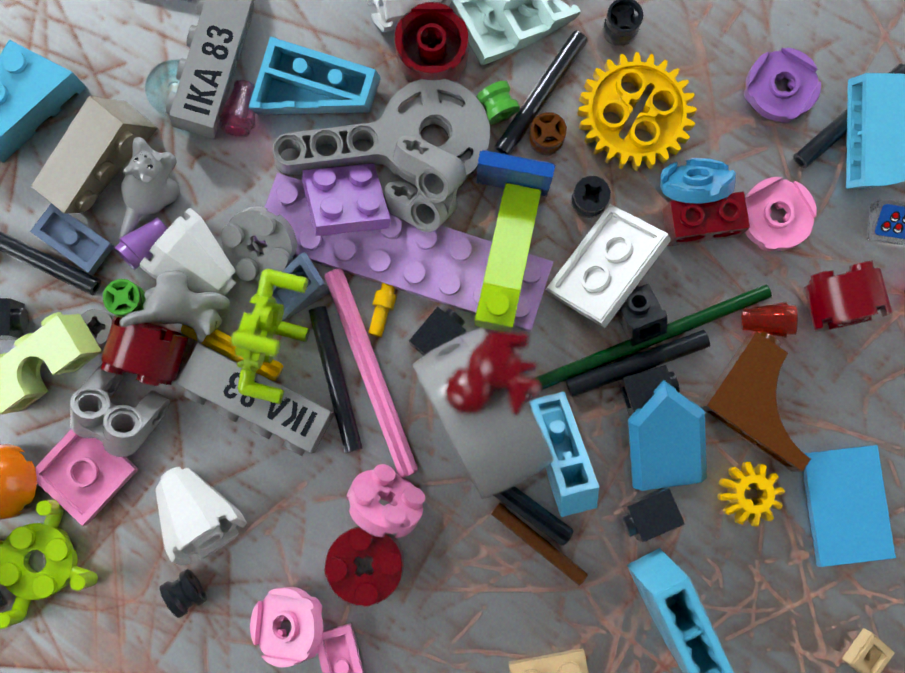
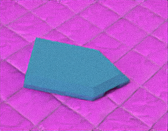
M663 380L653 391L654 395L641 409L638 408L628 419L632 486L641 491L702 483L707 479L705 411Z

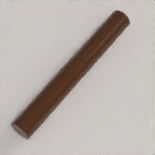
M499 503L491 513L493 517L577 585L580 586L588 576L587 572L504 505Z

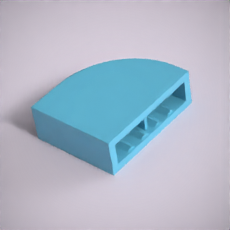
M865 73L848 79L846 189H868L905 181V74Z
M660 548L627 564L629 572L656 627L682 672L733 673L689 577Z

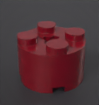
M437 2L419 4L413 7L411 12L403 19L401 18L395 30V46L399 67L407 81L410 83L420 79L458 81L468 60L469 37L468 29L463 19H460L453 12L452 8ZM429 44H436V47L429 48Z
M873 261L849 266L850 271L835 276L833 270L810 276L811 280L809 285L804 287L816 332L822 331L824 323H828L829 330L870 321L872 320L871 315L879 314V310L882 317L893 313L881 269L874 268Z
M115 315L101 357L103 361L101 369L123 375L124 372L138 374L137 381L152 386H159V383L171 385L172 381H175L189 337L182 336V333L148 322L122 327L119 322L124 316Z
M357 526L341 534L330 546L325 560V576L331 589L339 598L353 605L368 607L385 600L394 592L403 576L404 554L399 541L393 534L385 533L383 537L374 536ZM372 557L371 567L375 571L367 570L364 573L359 571L360 563L357 558Z

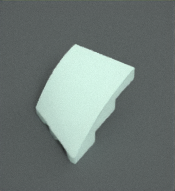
M451 0L449 5L453 12L465 22L468 29V43L481 66L517 52L548 36L577 18L581 13L579 7L575 4L570 7L562 0Z

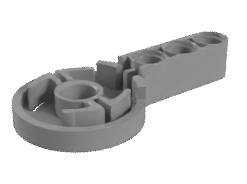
M420 79L407 84L395 93L388 102L381 118L375 122L284 133L276 138L272 151L277 169L288 176L302 175V170L374 163V165H386L395 176L399 175L406 181L416 185V175L399 167L393 161L396 142L402 136H415L422 139L421 130L427 125L436 124L443 127L448 135L447 142L442 146L436 147L457 157L461 156L467 149L473 152L472 157L471 152L467 151L459 158L465 165L467 179L477 170L480 151H487L490 124L481 102L464 86L447 79L433 81ZM438 92L445 93L456 98L454 99L446 95L438 94ZM421 94V96H418V97L412 99V100L409 101L406 105H403V106L399 109V107H400L402 104L406 103L408 100H410V99L413 98L414 96ZM364 139L369 141L373 147L363 152L355 149L353 144L357 140ZM323 144H330L336 148V152L331 156H323L317 152V149ZM289 148L295 149L300 153L299 157L293 161L284 160L280 155Z

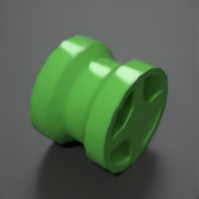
M507 81L491 84L476 95L486 111L490 125L505 121L520 110L518 101L512 99L509 94L511 87Z
M117 279L106 286L103 292V302L109 312L118 316H126L131 312L144 310L145 291L127 279Z

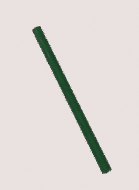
M764 284L668 323L666 334L632 346L628 339L534 378L541 383V390H544L567 379L772 297L771 290L767 284Z

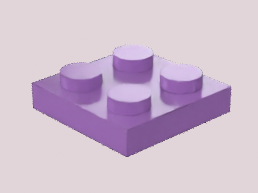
M374 163L302 170V183L316 236L389 228L390 215Z

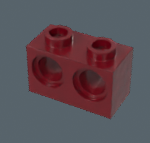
M744 191L731 193L726 198L708 203H684L674 200L670 201L662 211L665 232L668 233L671 239L667 246L740 237L750 228Z

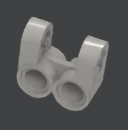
M402 136L396 142L393 161L399 167L416 175L417 188L400 181L388 183L384 191L387 209L389 213L410 223L423 232H432L453 215L457 209L456 193L457 189L466 179L465 165L457 156L415 136Z
M100 365L71 397L70 426L73 432L80 437L97 438L102 441L104 449L109 454L117 457H126L135 453L160 423L169 408L170 399L152 390L136 408L128 405L116 406L110 402V398L119 387L123 375L104 371ZM86 411H94V412H97V413H94V414H86V413H83V412H86ZM125 429L129 432L119 433L116 430Z

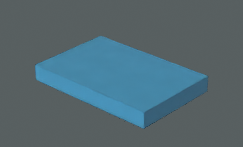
M878 445L804 453L811 458L802 473L816 565L826 567L896 558Z

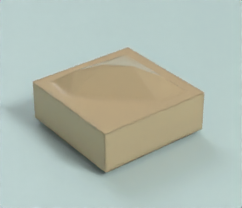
M863 628L842 657V660L857 673H881L895 652L872 632Z

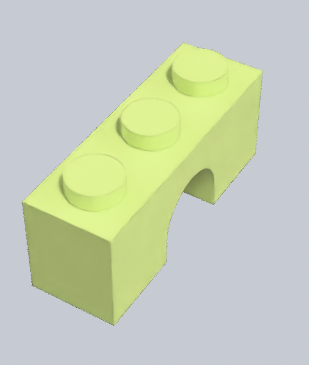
M61 312L54 313L42 320V327L36 332L26 334L14 342L15 347L11 351L0 354V415L23 411L49 392L40 374L43 361L48 366L52 375L76 372L102 352L80 314L63 315Z

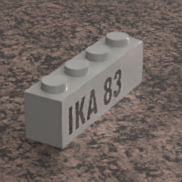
M198 0L197 14H200L197 26L191 25L186 46L190 47L187 59L181 58L179 61L176 79L180 80L177 91L170 92L166 103L165 112L169 113L172 127L215 139L253 15L254 0Z
M197 344L176 383L186 388L185 397L201 405H204L206 400L219 405L216 411L218 414L234 422H237L239 416L252 422L249 428L251 431L267 439H270L272 433L285 439L282 446L300 456H303L305 450L310 453L316 452L335 413L257 373L254 382L284 390L281 404L242 395L237 389L241 368L237 366V363Z

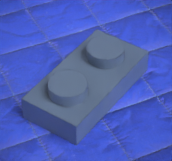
M52 203L30 231L91 275H94L114 248L113 244L70 214L61 212Z

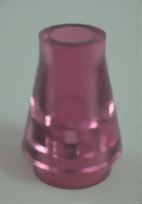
M236 80L234 82L233 90L219 117L222 122L221 129L229 135L247 137L250 135L251 130L255 128V112L248 108L255 88L252 82L246 80Z

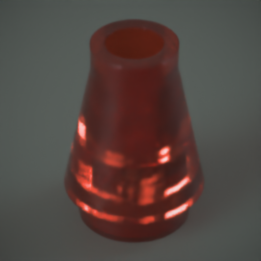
M787 301L755 308H742V330L759 333L766 332L782 338H787V335H796L798 313L796 305H788Z

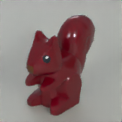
M502 332L485 334L483 341L472 351L467 369L457 368L454 375L448 377L445 397L451 408L463 414H477L485 410L490 403L493 388L508 389L512 413L514 416H518L522 407L533 401L539 395L542 388L541 383L537 379L525 376V374L536 371V363L521 361V350L529 345L528 334Z

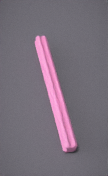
M340 268L331 270L325 274V280L398 475L400 477L410 476L418 471V467L345 273Z

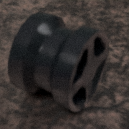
M598 176L582 178L577 183L571 196V204L574 211L584 218L599 216L610 200L611 191L609 185Z
M189 569L179 573V578L174 582L167 581L160 586V593L165 604L178 618L187 614L188 608L192 605H201L207 601L206 592L202 584Z

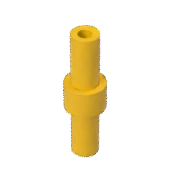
M382 283L380 290L375 292L372 303L375 306V310L368 331L369 335L381 338L383 336L389 310L393 311L397 298L394 295L395 287Z

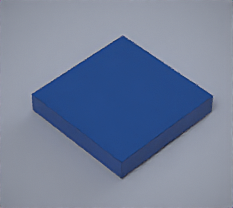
M482 150L478 159L476 183L504 188L505 183L539 189L541 190L540 196L547 197L555 165L553 163Z

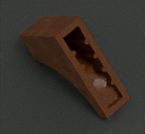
M755 332L745 338L700 407L711 417L791 472L804 471L811 458L804 454L789 437L781 421L777 406L776 389L778 376L788 352L780 348L781 342L771 334Z

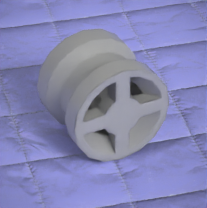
M99 309L87 310L81 316L100 349H104L114 316Z

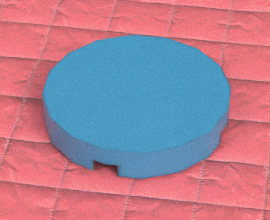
M692 158L686 160V165L678 167V162H674L663 169L660 176V188L664 195L676 201L684 203L715 202L728 197L734 192L736 173L733 169L729 171V165L722 161L709 158Z

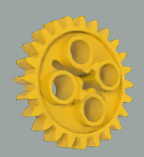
M635 52L632 62H628L626 56L620 54L617 66L608 59L604 66L605 72L596 68L593 73L595 81L591 79L586 80L584 88L588 92H581L579 101L585 105L580 106L577 111V116L586 119L580 122L579 130H590L584 142L591 143L596 141L597 145L593 153L596 155L605 150L607 152L605 163L608 164L616 157L619 158V169H622L627 161H632L634 171L639 169L642 161L645 162L649 169H652L655 165V157L665 164L669 159L668 152L677 155L681 150L678 143L686 144L690 138L685 131H691L695 126V122L688 118L694 116L697 108L687 104L693 100L695 95L694 93L683 92L689 81L682 80L677 82L676 77L680 71L678 68L670 73L665 70L668 60L665 59L657 66L654 65V54H650L646 62H641L639 52ZM625 82L632 83L636 86L638 92L628 93L623 90L621 84ZM649 85L653 86L652 93L635 119L625 138H620L619 133L625 126L631 112L635 109L646 87ZM653 101H664L667 103L669 110H658L655 108ZM613 112L618 115L620 122L617 124L608 123L604 119L603 114ZM635 131H647L651 136V141H640L636 137Z

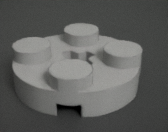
M260 206L247 208L232 217L227 226L221 231L223 251L235 269L237 276L242 280L260 281L261 273L265 269L282 272L292 262L293 255L296 253L297 240L292 226L280 214L276 216L272 212L266 211L268 208ZM253 236H256L259 241L265 240L267 243L263 253L254 248L252 243L254 242Z

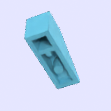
M565 391L535 398L529 402V406L553 456V462L546 466V471L560 516L564 517L597 508L599 485Z

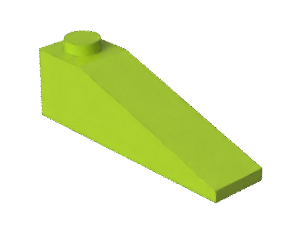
M505 183L474 326L506 333L512 332L541 190Z

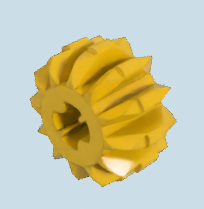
M743 462L741 471L736 467H730L728 472L732 480L721 478L719 484L728 488L727 493L718 494V500H729L730 502L724 507L723 512L726 515L736 512L735 523L741 525L748 519L751 526L757 527L760 525L761 517L765 521L771 522L774 517L770 508L781 510L783 507L781 502L774 500L775 495H782L785 492L784 488L773 487L779 476L776 473L766 475L767 466L765 464H758L754 469L751 462ZM756 489V498L745 499V490Z

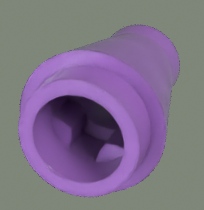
M156 217L146 225L119 238L120 243L114 248L124 261L135 270L140 266L144 257L150 260L153 254L149 250L168 228Z

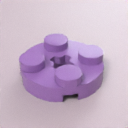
M782 48L780 51H773L771 53L770 51L766 52L756 60L748 72L746 90L744 92L745 99L763 117L781 123H790L794 119L803 116L816 103L820 95L821 81L818 83L817 67L808 55L793 48ZM783 77L789 80L787 86L792 89L791 92L779 91L774 81H780Z

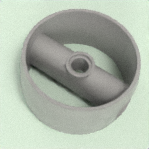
M479 328L462 334L428 352L412 365L484 499L501 493L537 474L553 462V456L529 405L523 406L518 416L513 415L508 389L493 388L490 403L485 410L477 414L457 412L451 408L446 400L445 389L448 377L453 376L457 368L467 369L472 351L483 341L484 335L487 334L483 328Z

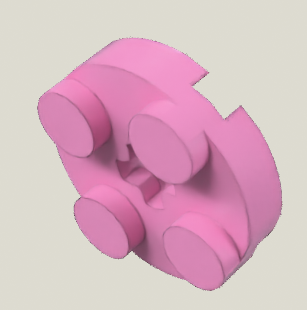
M783 177L767 178L756 184L745 197L750 228L745 234L763 251H785L794 248L807 239L812 231L811 228L817 212L816 203L808 189L796 181L792 183L788 180H782ZM774 205L777 210L784 208L786 214L782 217L784 223L771 219V206Z
M380 464L374 470L364 471L354 479L347 493V500L349 499L351 505L349 509L351 518L363 530L379 537H383L385 533H397L395 538L410 534L416 527L423 513L425 495L421 489L415 487L409 480L395 473L392 467ZM380 499L389 502L390 504H386L385 506H383L379 503Z
M296 587L276 588L269 591L264 600L258 601L254 607L250 620L252 641L254 645H259L261 651L265 654L261 657L267 663L276 667H290L312 659L318 653L323 633L321 602L316 597H311L306 591ZM287 619L291 622V632L288 637L286 636V630L281 628L282 621H287Z

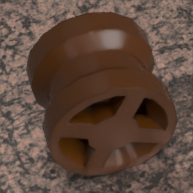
M553 112L539 114L533 120L530 127L529 143L531 148L541 155L557 153L561 149L567 134L565 121L560 115Z

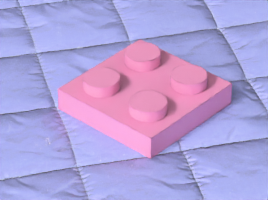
M72 429L35 467L37 484L82 526L88 525L139 470L127 457H117L109 454L104 449L102 441L97 438L80 437Z

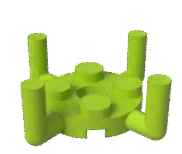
M273 269L262 271L257 294L249 302L256 304L253 313L244 312L239 331L234 332L231 336V342L236 346V356L243 357V360L237 363V366L241 368L237 386L240 394L281 404L284 390L254 382L256 371L261 368L263 362L271 363L273 358L279 353L280 341L272 339L274 334L307 342L310 328L282 321L284 305L278 304L276 299L272 297L274 286L305 293L308 278Z
M42 500L37 504V513L41 516H46L44 523H33L17 527L4 541L0 540V584L16 596L12 609L0 613V629L21 623L25 619L31 600L50 597L61 591L69 583L73 590L78 591L92 587L98 582V575L95 572L77 566L78 557L76 550H74L69 540V535L59 527L65 509L56 500ZM35 550L41 551L46 557V565L40 572L33 570L29 563V558Z

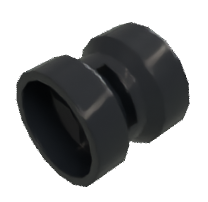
M615 0L610 5L603 23V34L609 43L616 46H624L630 44L635 39L643 21V10L639 3L635 0Z

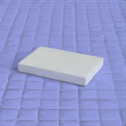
M610 204L545 290L553 298L606 328L671 239L668 233Z

